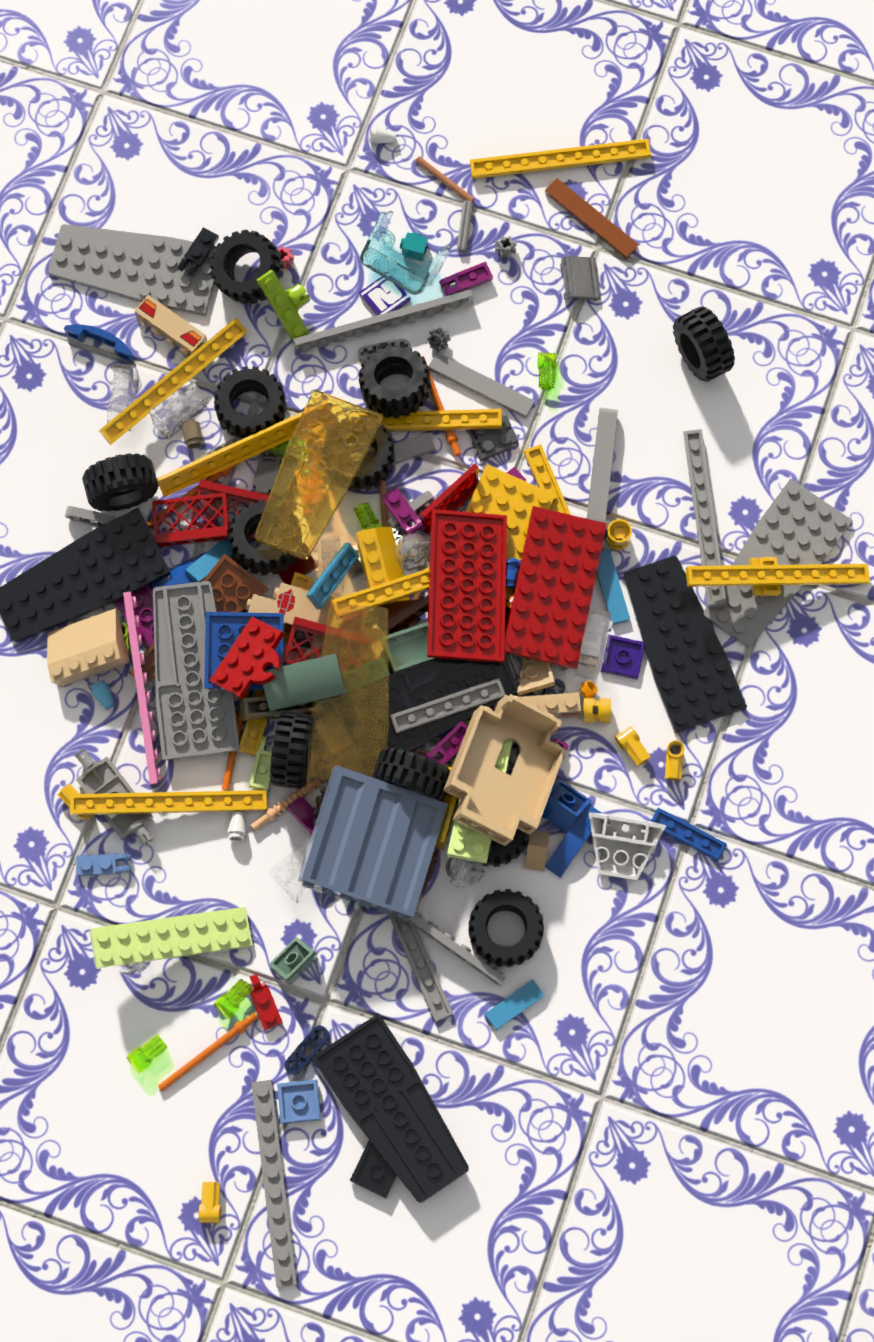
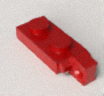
M257 974L250 976L253 987L249 988L250 996L264 1031L283 1024L266 982L260 983Z

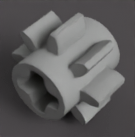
M502 235L500 241H495L497 246L495 253H499L501 259L503 257L510 259L512 253L516 254L517 249L515 247L517 246V241H512L511 236L504 237Z

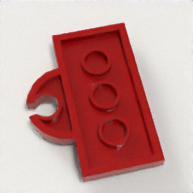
M251 617L209 681L241 699L252 683L261 685L271 682L276 677L271 672L266 673V669L269 666H274L276 670H281L282 661L275 648L283 638L284 633Z

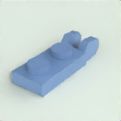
M131 854L76 856L77 876L116 875L117 873L131 872V866L117 867V861H128L131 859Z

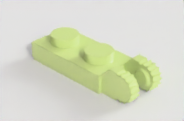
M263 736L260 748L257 750L249 788L266 790L268 792L272 750L271 752L265 751L268 740L267 737Z

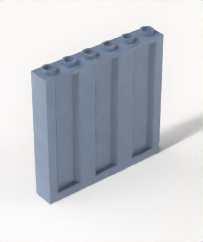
M338 765L333 767L297 881L302 882V886L309 889L314 887L320 888L321 892L327 895L338 894L340 895L339 898L351 902V899L359 901L358 905L369 908L370 905L377 907V911L388 914V912L395 913V917L402 920L414 917L448 803Z

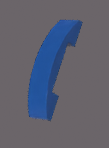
M65 325L64 331L66 336L82 343L86 337L113 347L117 357L133 363L134 358L130 349L110 332L89 325Z
M590 804L575 821L545 865V868L560 878L592 834L589 812L602 813Z

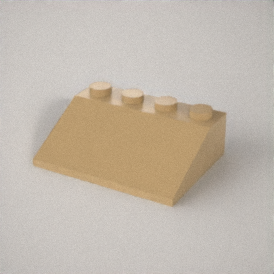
M116 608L48 632L47 666L51 683L61 687L130 663Z

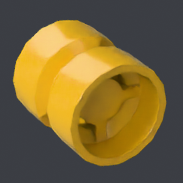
M616 519L609 524L606 538L608 547L612 550L621 551L629 545L632 534L630 524L622 519Z
M583 698V723H594L596 720L599 723H610L611 699L600 698L596 701L594 698ZM593 707H597V714H593Z

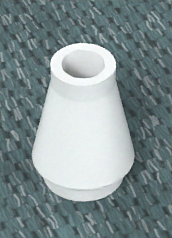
M378 126L371 127L369 142L374 144L395 143L396 132Z
M236 811L232 813L227 831L230 841L241 842L246 836L243 812Z

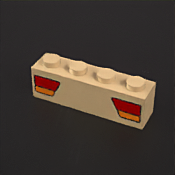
M147 295L135 309L138 323L142 326L147 325L150 327V330L155 335L164 337L169 345L177 346L180 352L187 357L207 342V337L204 333L150 295Z
M579 692L520 697L523 701L536 705L540 710L553 714L556 718L580 717L581 714Z

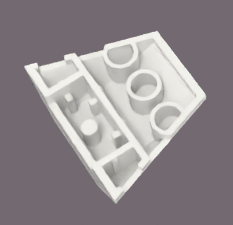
M589 812L598 874L638 880L666 825L647 820Z

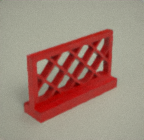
M475 463L420 513V520L425 525L423 531L429 537L432 509L458 511L472 498L479 482V467Z
M202 479L199 481L197 496H200L201 493H227V499L231 503L228 510L234 508L238 515L239 512L235 506L241 502L248 505L250 502H254V504L259 503L258 500L263 499L264 502L274 500V496ZM222 498L215 499L212 503H215L218 509L220 508V506L218 505L217 501L221 500ZM197 501L194 505V509L198 512L204 507L201 501ZM193 511V513H192V517H191L190 523H191V522L193 521V519L196 517V514H197V513L194 512V511ZM205 511L207 517L209 518L208 520H210L212 517H210L208 512ZM196 522L194 526L203 528L208 522ZM268 525L261 526V536L253 535L251 532L248 538L264 542Z
M227 493L152 501L153 537L158 547L229 540ZM222 498L223 505L219 510H216L211 504L215 499ZM202 500L206 505L198 512L193 508V505L197 501ZM179 503H185L188 507L181 515L174 510ZM157 505L169 507V510L163 517L158 514ZM208 507H211L216 512L210 520L203 516ZM190 509L198 514L191 523L184 518ZM172 511L179 516L173 525L166 520ZM218 515L224 518V526L216 527L212 522ZM200 517L208 522L202 529H197L194 526ZM183 519L189 525L184 531H179L175 527ZM163 521L171 526L166 533H159V526Z
M294 617L283 662L294 664L301 660L307 661L305 658L313 653H316L318 658H320L317 651L326 646L334 654L329 644L339 641L342 643L344 650L336 654L339 655L346 651L351 659L350 662L341 666L342 673H345L343 668L351 663L357 668L355 661L358 659V667L362 666L370 637ZM295 629L303 631L307 639L297 644L294 639ZM321 636L326 644L316 649L310 639ZM309 641L314 651L304 656L299 646ZM344 643L350 644L351 646L346 648ZM354 646L363 648L361 656L353 660L348 649ZM297 647L302 657L296 661L287 659L289 651Z

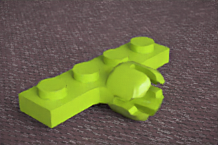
M273 270L256 280L291 341L294 342V338L307 335L309 331L298 313L301 307L310 302L309 294H305L307 290L300 284H295L288 290H284Z

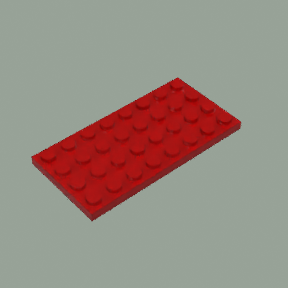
M536 506L532 507L505 633L506 654L575 670L578 668L607 523Z
M432 509L427 627L428 658L504 662L507 515Z

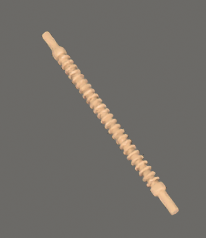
M354 747L353 752L355 753L356 756H358V754H357V752H356V750H355V747ZM319 772L317 777L314 776L313 780L309 779L310 782H306L303 788L296 789L295 793L291 792V796L287 795V799L283 798V802H278L277 806L273 805V809L269 808L266 810L265 815L251 824L253 830L256 831L268 821L275 820L278 814L281 815L282 811L286 812V807L301 796L303 798L304 795L308 796L309 791L313 792V788L317 789V785L321 786L322 782H326L321 773Z

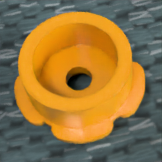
M589 680L581 683V694L585 698H594L598 692L596 685Z

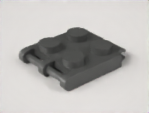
M507 415L502 416V429L466 430L472 438L473 447H476L480 461L514 449V444L518 443L519 440L514 430H509L512 428V425ZM473 430L478 438L477 440L472 432ZM479 445H481L485 454L482 453Z
M262 452L252 485L255 488V492L269 495L270 491L272 492L271 496H274L275 499L285 500V496L290 495L298 460L283 459L282 456H268ZM264 458H265V459H269V460H274V461H276V462L266 461V460H264ZM281 462L289 463V464H292V466H290V465H285V464H280V463H281Z

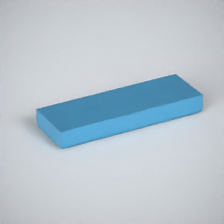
M228 540L218 542L185 570V573L194 582H202L224 554L230 558L234 556L230 542Z
M532 979L484 1015L497 1031L545 995Z

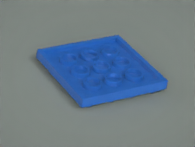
M206 612L204 689L223 690L212 684L209 680L251 617L283 632L284 613ZM283 638L275 648L282 661L281 667L283 666ZM269 666L266 670L273 669L274 666ZM252 683L248 690H264L263 684Z

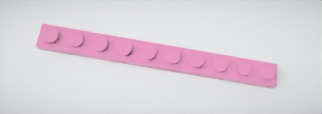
M124 592L123 596L150 785L158 784L157 780L161 779L160 768L155 767V760H158L157 749H153L152 741H156L154 729L150 730L149 722H153L152 711L147 710V703H150L149 691L145 692L144 684H148L146 672L142 673L141 665H145L144 654L139 653V646H142L141 634L136 632V627H140L138 615L134 616L133 608H137L136 597H132L131 592Z

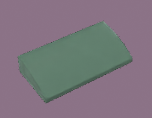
M428 622L380 638L392 674L437 659L427 657Z
M337 654L282 666L280 671L275 668L266 670V673L271 672L276 678L267 684H263L270 711L346 694Z

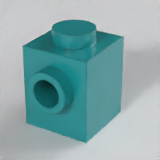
M407 232L406 237L402 238L400 243L402 256L423 262L428 248V238L416 232Z

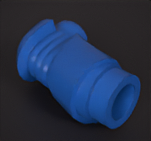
M510 558L506 561V588H515L521 562L517 558Z

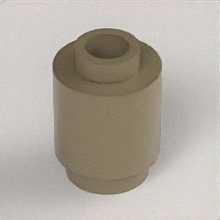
M194 419L186 420L181 426L185 444H187L188 448L200 447L203 441L200 423Z

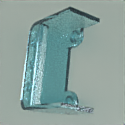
M382 212L361 252V263L410 294H420L440 272L452 247L448 245L439 248L435 258H427L422 266L392 249L395 243V236L386 228L394 212Z

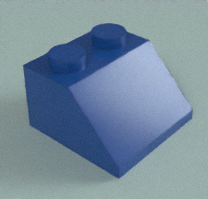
M559 779L552 787L542 817L567 833L592 800Z

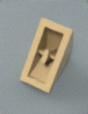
M535 830L530 834L524 868L544 871L550 833Z

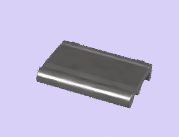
M578 256L563 257L560 269L563 271L564 300H570L571 298L600 300L596 259Z

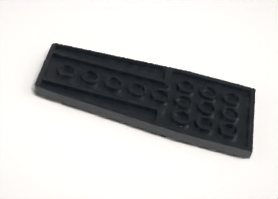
M137 507L85 534L1 586L0 615L11 639L18 643L124 598V592H131L133 594L170 575L171 572L140 509Z
M671 556L625 572L624 582L642 642H644V649L653 680L674 734L745 710L747 705L727 655L693 587H687L686 573L679 559L676 556Z
M437 658L386 676L335 699L333 702L365 771H368L376 766L380 752L384 748H396L408 752L454 728L461 721L468 720L480 706L398 734L395 733L390 715L500 678L505 695L507 696L516 693L518 686L505 658L503 663ZM500 699L483 704L482 706L491 707L498 703Z
M379 1013L312 1057L345 1110L418 1203L425 1202L469 1171L465 1158L416 1069Z

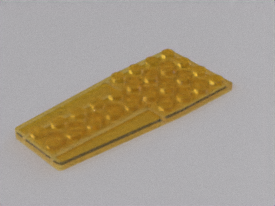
M314 389L289 441L257 527L255 540L261 544L307 560L361 468L383 421V415Z
M333 603L329 606L321 657L332 654L338 655L346 694L317 700L313 703L311 717L314 719L312 733H310L306 777L330 779L333 767L338 765L373 778L372 775L380 752L387 748L388 609Z

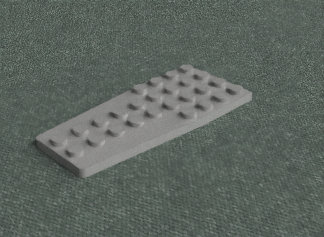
M63 224L59 230L48 271L51 277L142 302L147 295H150L168 309L206 316L214 286V279L211 277V271L213 270L210 268V262L214 259L211 256L218 248L214 246L202 266L197 269L193 276H189L188 269L192 263L189 262L183 271L178 270V265L193 241L167 236Z
M790 478L758 521L732 565H749L748 560L750 558L777 557L778 565L822 564L853 520ZM780 585L781 595L753 596L752 586H724L727 605L706 607L704 615L719 629L744 646L750 647L803 585Z
M209 581L162 586L153 589L156 708L162 760L240 751L234 695L225 690L204 689L206 612H217L212 585Z

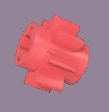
M282 246L278 250L282 257H284V259H281L284 262L283 271L284 268L292 267L290 261H294V255H291V249L287 250Z

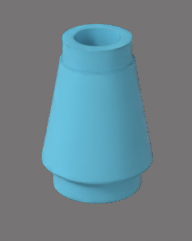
M104 680L90 687L92 689L91 693L105 710L115 705L110 687Z

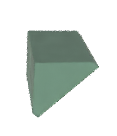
M296 936L268 965L291 986L318 959V956L314 950Z

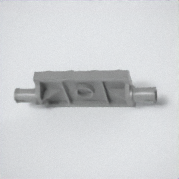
M84 748L80 750L84 757L79 752L75 754V757L84 767L83 774L76 781L86 794L135 793L107 756L97 762L93 761ZM151 813L102 814L122 841L132 833H135L143 846L148 845L144 837L149 842L153 841L154 838L144 827V824L154 818Z

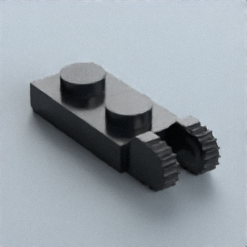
M203 227L179 263L178 270L183 271L187 264L191 262L192 265L188 269V275L193 276L219 240V235Z

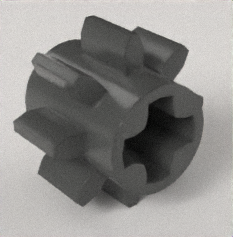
M439 327L429 332L431 337L427 340L429 341L430 348H435L439 352L442 348L445 350L449 347L447 343L451 338H449L448 331H444Z

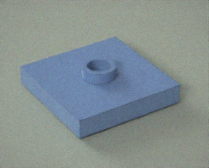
M317 1079L277 1083L281 1125L321 1120Z

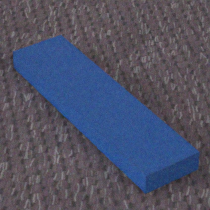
M659 807L651 819V822L666 825L662 833L717 862L727 846V843Z

